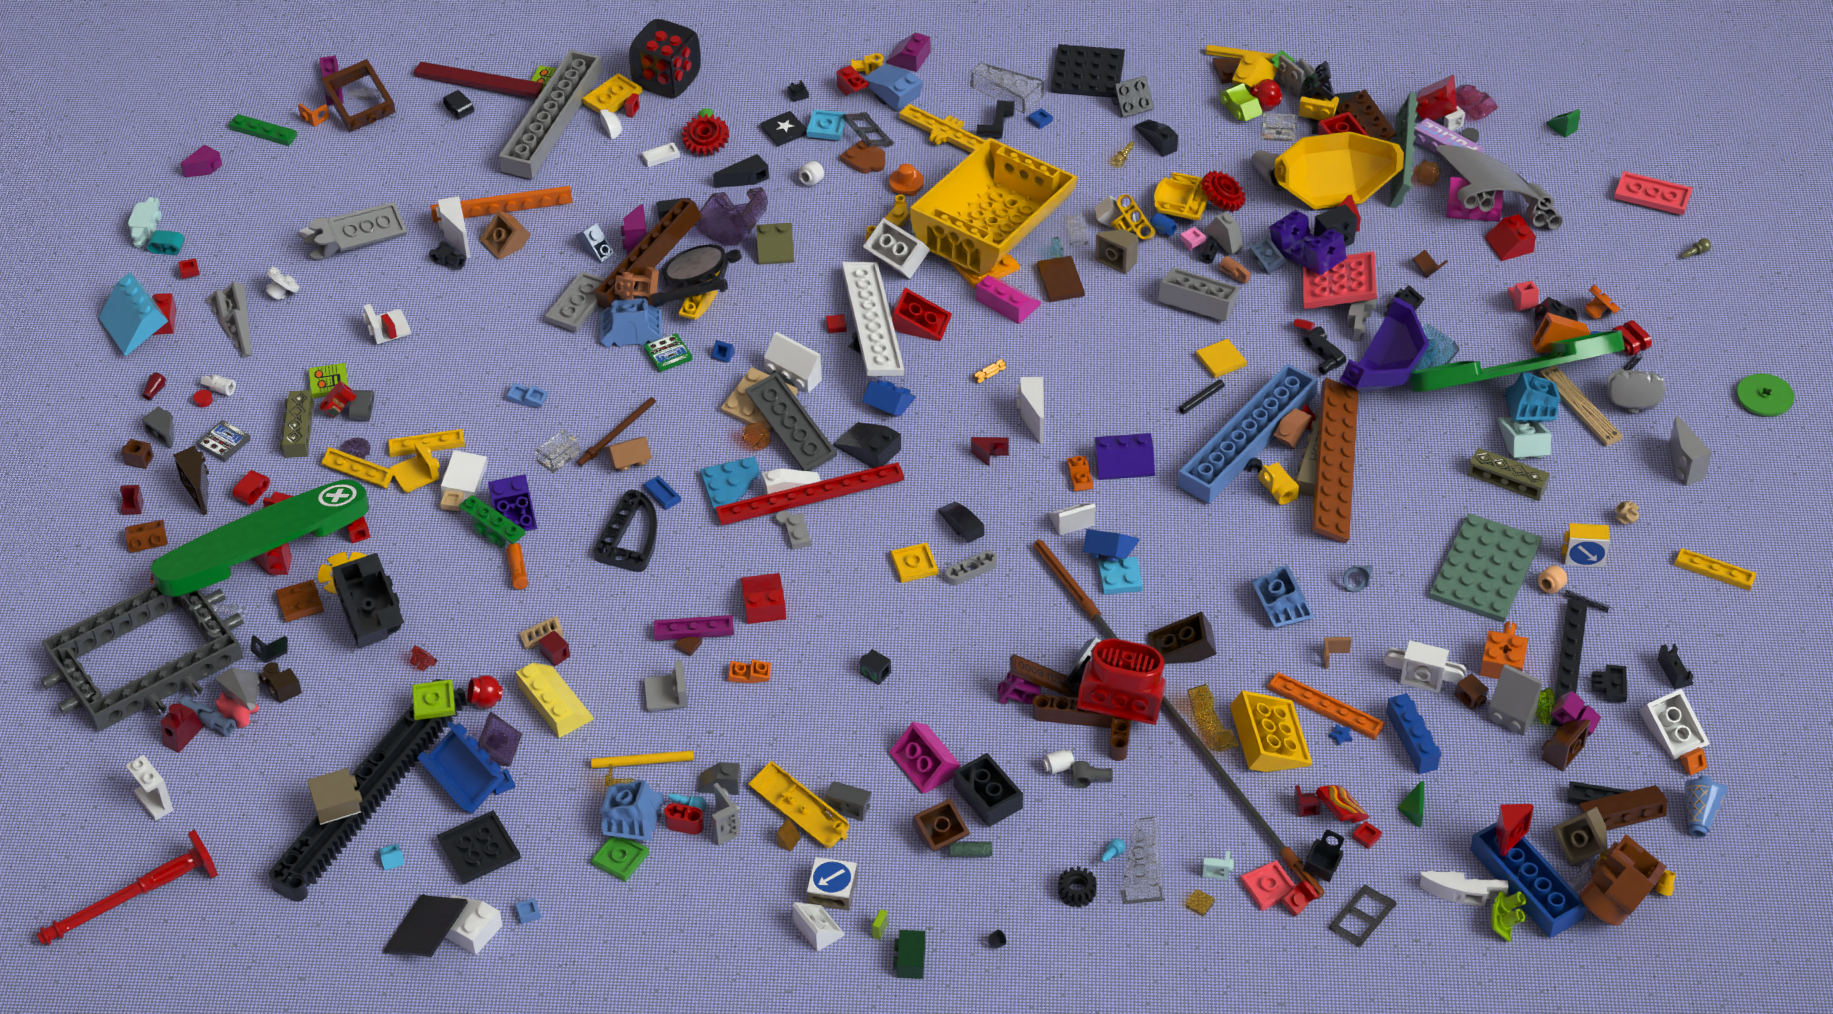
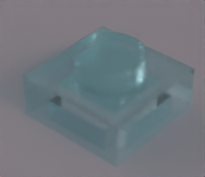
M1053 237L1052 243L1049 246L1050 255L1054 256V258L1063 257V246L1059 237Z

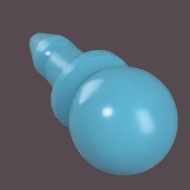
M668 794V797L674 802L697 807L702 812L707 807L706 800L701 796L694 797L690 795L688 798L679 794Z
M1120 838L1111 840L1110 844L1106 847V852L1102 855L1101 861L1106 862L1112 857L1116 858L1119 854H1122L1126 849L1125 842Z

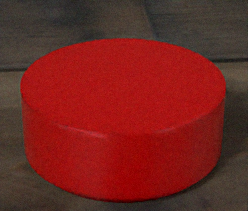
M199 390L193 395L194 403L198 407H207L213 402L212 394L208 390Z

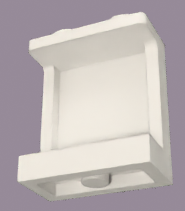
M142 755L126 765L128 771L140 784V787L134 790L135 796L156 821L174 811L165 781L147 758Z

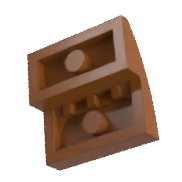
M314 579L275 590L286 622L324 611Z

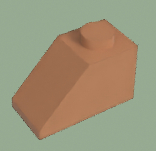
M1295 408L1281 420L1274 433V437L1278 442L1295 449L1312 416Z

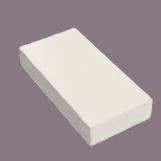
M669 143L641 152V155L646 165L651 167L679 158L680 152L674 143Z

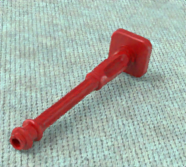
M196 830L188 832V837L193 848L188 850L189 853L164 863L142 877H138L137 881L59 922L52 921V925L47 928L40 927V932L36 934L41 944L47 943L51 945V940L57 937L62 939L66 932L141 893L147 894L148 891L175 880L195 867L200 868L203 866L211 879L218 876L214 863Z

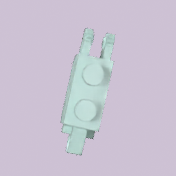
M148 197L146 202H139L135 205L128 221L130 234L134 240V247H142L146 240H150L152 233L156 231L157 223L161 220L159 198Z

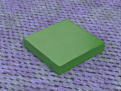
M611 836L591 859V865L626 882L649 855L650 851L649 848L631 839Z

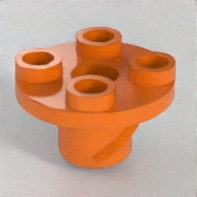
M908 163L901 164L898 170L894 171L889 177L890 190L899 194L915 196L924 185L923 175L913 165Z
M1593 284L1589 288V292L1594 298L1585 304V311L1591 318L1601 319V315L1607 309L1613 314L1620 310L1614 302L1609 303L1612 300L1605 293L1600 294L1602 291Z

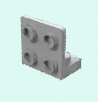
M1280 55L1277 81L1297 98L1304 97V71L1286 56Z
M674 661L675 670H671L672 675L644 678L648 711L688 707L683 661Z
M715 783L713 786L717 812L712 815L714 840L720 846L740 835L741 821L738 817L740 809L736 802H732L729 799V794L725 788H721L718 783Z

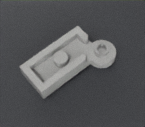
M781 511L776 515L777 522L781 525H786L792 550L811 546L803 513L791 515L787 511Z

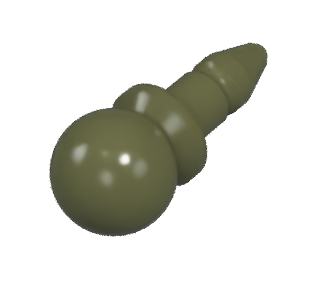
M1706 238L1700 239L1697 243L1693 244L1692 248L1686 250L1681 255V258L1708 252L1711 249V242Z

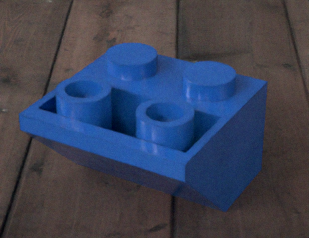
M877 379V382L869 381L862 402L893 415L901 416L916 396L910 394L911 390L907 388L894 386L895 383Z

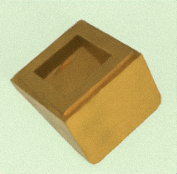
M789 819L783 823L776 833L778 846L788 851H792L801 838L799 832Z

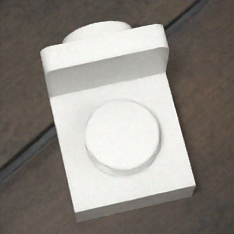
M1457 106V111L1445 116L1443 127L1451 131L1464 125L1465 112Z

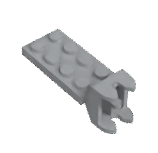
M394 201L328 219L326 217L317 218L310 222L308 229L314 230V233L305 238L304 244L310 246L318 245L319 248L313 250L309 256L312 259L321 260L331 257L338 249L342 252L404 236L407 234V229Z

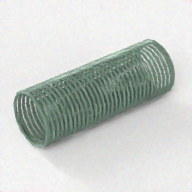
M963 841L962 843L954 842L950 844V857H958V854L959 857H962V855L963 857H966V855L967 857L987 856V852L988 856H992V841Z

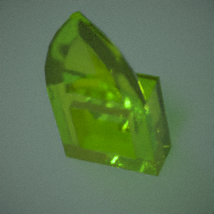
M1549 687L1540 691L1536 711L1538 719L1546 725L1551 720V712L1556 704L1554 692Z

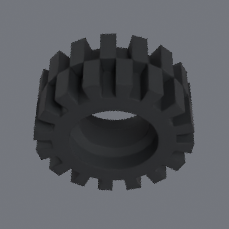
M1077 866V870L1070 867L1069 872L1066 869L1060 875L1058 895H1060L1061 901L1064 900L1066 905L1070 902L1071 907L1078 904L1079 908L1082 906V903L1087 906L1088 901L1092 902L1093 897L1095 898L1096 877L1093 876L1091 871L1087 873V868H1084L1082 871L1079 866ZM1074 883H1080L1085 886V889L1076 891L1069 888V886Z

